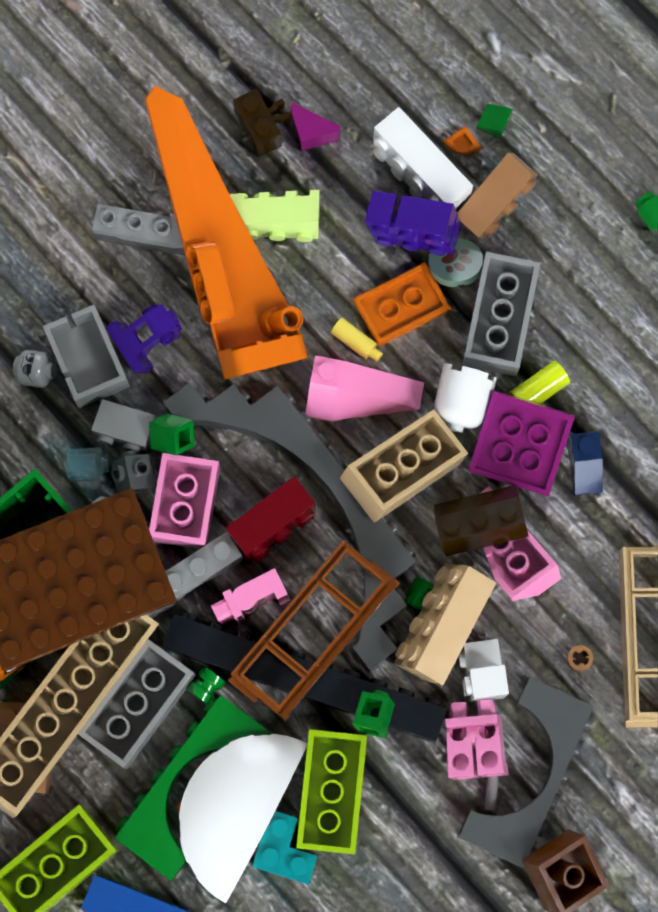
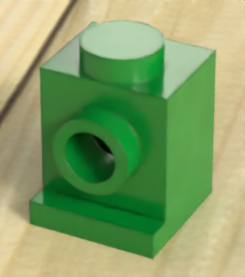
M373 690L372 693L362 691L353 720V725L359 733L387 739V730L395 706L389 694L380 690ZM380 711L378 718L373 717L375 712Z

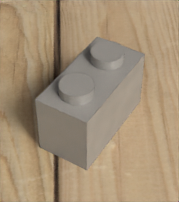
M102 399L91 431L97 437L96 440L102 444L112 446L113 442L124 445V450L137 451L139 454L140 451L148 452L150 446L149 422L157 418L153 414Z

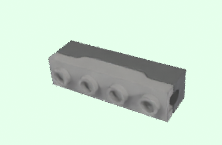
M102 204L97 205L92 228L96 240L185 256L176 217Z

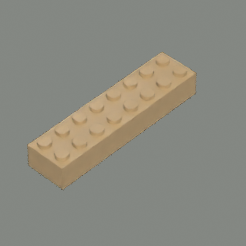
M146 614L68 646L0 736V808L13 818L20 813L159 623Z

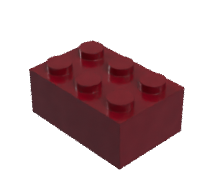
M294 476L227 526L226 531L248 564L253 560L257 563L270 553L268 549L275 543L280 546L292 537L290 532L300 526L302 529L315 519L313 515L316 513V504Z

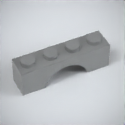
M226 532L167 570L166 574L178 601L199 585L212 578L221 576L244 560L242 554ZM174 604L151 612L147 615L152 619H155L162 613L172 608Z

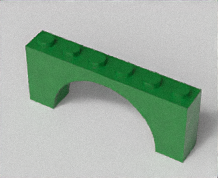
M221 695L217 700L212 698L203 710L206 713L205 717L200 723L195 721L187 731L186 736L189 737L183 746L178 744L169 755L168 759L171 760V763L165 771L162 768L157 771L150 781L154 785L148 794L144 792L140 794L133 804L136 810L130 818L124 816L115 828L118 832L115 837L116 840L170 881L175 879L186 864L184 853L171 831L168 819L169 795L179 774L195 759L205 754L216 752L231 741L250 735L273 734Z

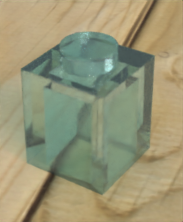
M100 447L66 449L67 477L71 483L105 480L104 472H109L108 455H104Z

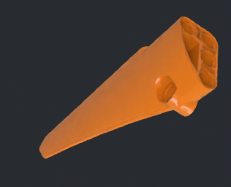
M155 85L145 98V103L200 313L204 322L210 325L223 379L308 358L303 335L300 334L299 330L303 323V315L297 307L289 306L217 171L183 99ZM284 316H285V317L287 318V320H288V326H287V325L285 324V322H284V319H283Z

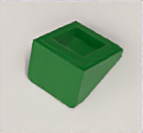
M487 104L476 128L501 139L512 116L513 109Z
M416 577L406 593L407 600L404 602L421 612L423 599L428 592L432 591L434 585L426 579Z

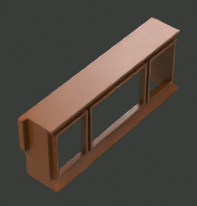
M343 540L232 671V677L228 681L251 701L256 703L259 699L286 721L292 710L400 583L374 561L370 563ZM345 554L381 583L361 608L325 579ZM320 586L354 616L307 671L277 646L273 640L316 588ZM266 648L301 677V680L280 705L244 676Z

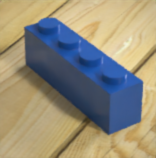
M98 874L94 875L81 909L88 912H192Z

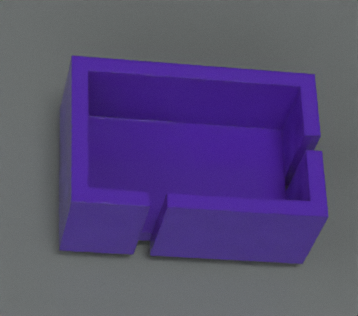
M372 191L365 223L377 244L391 247L392 244L400 245L409 251L429 250L430 253L438 256H444L445 253L454 254L461 223L453 203L402 195L397 212L394 211L398 197L397 194Z

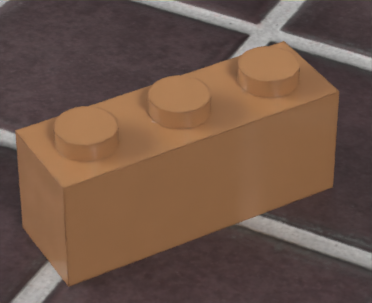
M508 152L458 211L459 220L478 238L491 237L500 227L499 220L504 215L509 216L518 206L516 200L522 193L527 195L536 185L534 179L538 174L514 153Z

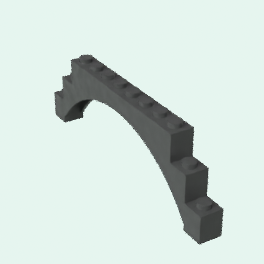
M188 383L163 402L169 414L193 420L194 426L215 427L246 434L273 445L291 456L310 471L330 493L350 527L358 552L370 563L374 561L396 580L415 566L416 561L414 557L417 555L408 543L402 544L396 537L399 534L396 527L389 520L385 523L382 518L374 523L341 481L340 477L347 468L346 464L338 455L333 457L327 449L330 446L328 441L321 433L315 434L310 427L313 425L312 421L304 411L299 413L293 406L296 402L287 390L282 392L276 386L250 405L249 403L252 402V399L243 388L238 390L233 384L206 404V401L209 399L200 387L195 389L191 383ZM362 568L366 602L381 583ZM399 587L387 596L362 626L359 642L352 647V651L369 673L397 651L395 646L398 643L397 639L389 629L383 631L381 627L406 609L407 604L404 601L407 600V597Z

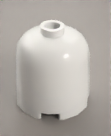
M447 363L443 365L434 410L447 423L451 431L462 433L464 428L473 429L483 423L497 377L488 378L489 373L462 366L461 371L453 370V365Z

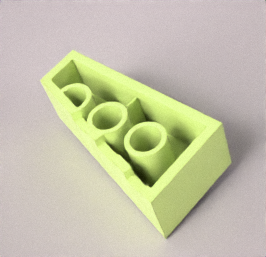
M310 190V195L300 196L297 191H286L282 197H275L270 192H259V194L254 195V198H248V195L245 193L230 194L253 240L258 239V237H269L273 241L296 238L300 242H311L313 239L319 238L320 190Z

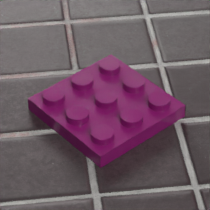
M493 390L468 471L549 496L575 415Z

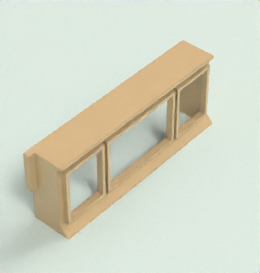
M652 545V547H622L618 552L625 728L658 727V712H640L638 678H658V668L638 669L635 597H658V588H635L633 557H658V545Z

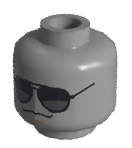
M25 350L20 356L15 358L13 363L14 376L17 377L20 384L25 386L44 388L50 383L51 379L55 378L57 373V366L53 363L51 355L42 351Z

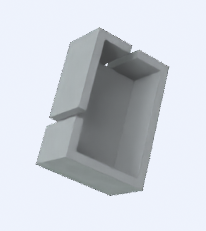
M95 305L71 314L77 326L73 329L66 317L43 326L79 409L130 387Z

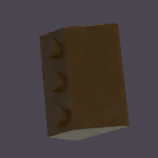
M517 485L434 505L437 530L445 556L529 537Z

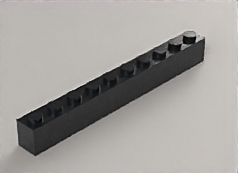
M182 612L181 616L174 614L162 647L166 651L232 673L256 642L251 641V635L236 631L235 635L224 632L225 627L220 624L209 622L207 626L198 623V617ZM267 648L244 674L250 680L290 693L301 680L297 673ZM290 650L288 654L307 671L314 664V662L305 660L307 655L301 652ZM333 664L327 668L303 697L355 716L362 691L372 693L373 690H380L386 692L395 703L388 728L434 744L437 741L447 708L441 707L443 702L437 699L426 697L425 701L415 698V692L399 687L397 692L387 688V682L372 678L369 682L360 679L361 674L345 668L342 673L332 669ZM380 711L375 712L373 717L378 718Z

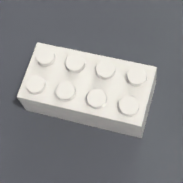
M400 107L374 127L373 153L381 162L386 161L392 167L391 172L399 181L404 180L407 183L413 197L453 203L458 213L471 197L473 185Z

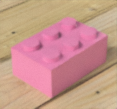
M162 453L149 528L154 542L201 549L208 544L220 474L219 461Z

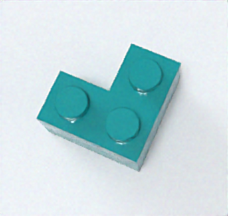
M275 811L260 840L252 867L309 885L318 856L290 847L298 818Z

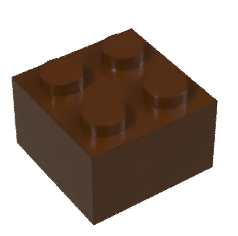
M571 830L565 831L522 860L547 912H573L609 887L586 836Z

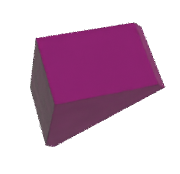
M295 103L291 104V119L301 151L339 140L340 126Z

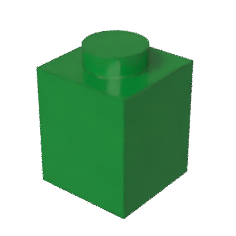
M166 414L149 422L151 449L178 455L195 447L193 420Z

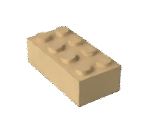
M433 409L348 465L340 479L375 523L458 467L468 455V452Z
M445 564V566L440 568L435 577L436 583L434 588L424 597L422 602L423 608L419 616L415 617L411 622L408 637L405 642L400 644L395 656L397 658L393 664L420 680L444 685L496 585L495 581L467 565Z

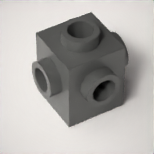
M128 451L121 453L120 459L111 462V475L115 481L117 493L133 488L135 493H140L156 487L153 476L154 467L150 461L149 454L138 455L137 451Z

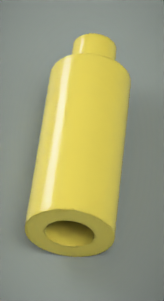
M343 317L331 330L333 336L365 360L370 357L377 363L382 357L383 353L376 349L378 344Z

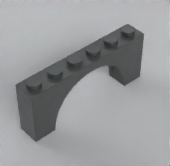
M532 677L526 680L516 706L534 718L546 737L550 754L549 771L546 781L538 795L527 806L514 813L491 816L470 810L457 838L520 868H524L522 860L537 850L533 845L537 836L542 838L547 829L549 821H546L545 818L549 809L554 811L557 806L560 794L556 792L561 782L565 784L570 776L572 768L568 766L572 756H578L584 741L579 740L584 729L587 731L590 729L595 717L591 713L594 706Z

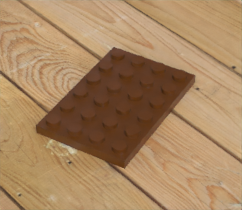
M133 488L0 540V666L2 671H7L177 602Z

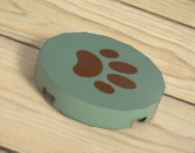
M458 238L453 255L446 253L444 256L429 254L430 273L442 285L457 287V285L464 284L466 286L477 280L481 274L483 254L480 248L472 241Z

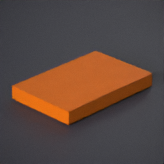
M426 262L352 299L373 340L378 344V348L451 311L448 301L436 280L432 277Z

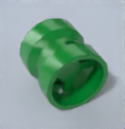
M203 665L198 672V679L190 682L186 689L202 702L208 704L214 698L215 691L221 690L226 682Z

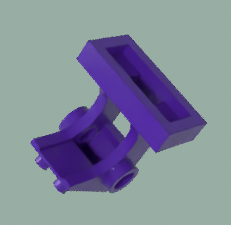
M154 304L147 307L142 312L143 316L129 327L125 322L113 321L105 327L134 373L146 374L154 368L147 357V354L153 347L159 343L165 346L176 338H180L179 331L182 330L180 322L173 310L167 311L163 304L159 306ZM148 325L154 335L142 343L137 334Z

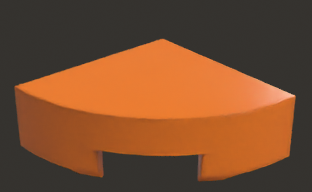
M466 126L443 141V145L447 149L460 155H470L481 150L480 144Z

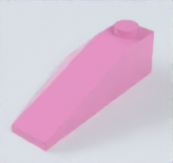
M315 356L306 415L309 418L335 422L348 418H365L371 415L418 411L420 409L424 382L343 360Z
M489 486L488 488H486L485 490H483L481 493L488 492V491H492V489H491V487ZM529 531V537L483 547L495 581L512 601L539 596L561 579L558 565Z

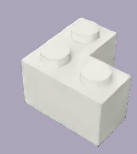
M498 639L465 643L458 656L460 668H465L466 677L462 680L464 697L469 696L470 703L479 700L504 699L509 694L505 665L501 663Z

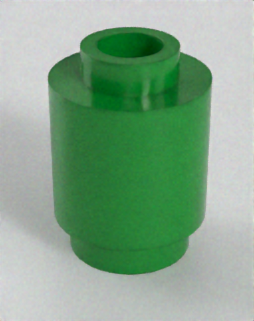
M651 191L635 202V206L637 207L636 212L649 230L655 232L658 231V195Z

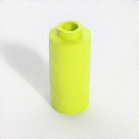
M553 361L511 390L509 395L541 404L570 384V379L563 367L557 361Z

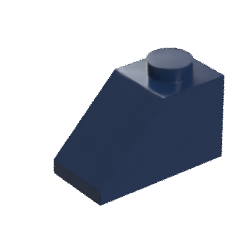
M599 431L571 434L567 440V449L574 496L602 493L603 457Z

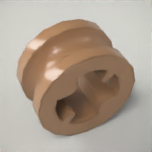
M577 645L569 651L567 661L573 670L583 672L592 665L593 654L588 647ZM583 651L588 655L585 657V659H588V663L586 665L580 663L577 666L573 662L575 658H572L574 652L580 654Z

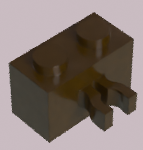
M257 88L233 99L234 113L257 157L282 146L281 133L276 123H286L292 120L290 112H286L283 115L276 114L279 109L285 107L283 99L276 101L272 107L267 108Z

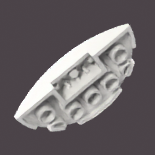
M278 734L242 737L229 742L228 745L217 752H213L202 762L191 777L185 789L179 812L182 851L186 862L189 863L197 880L207 891L224 903L230 897L262 838L308 743Z

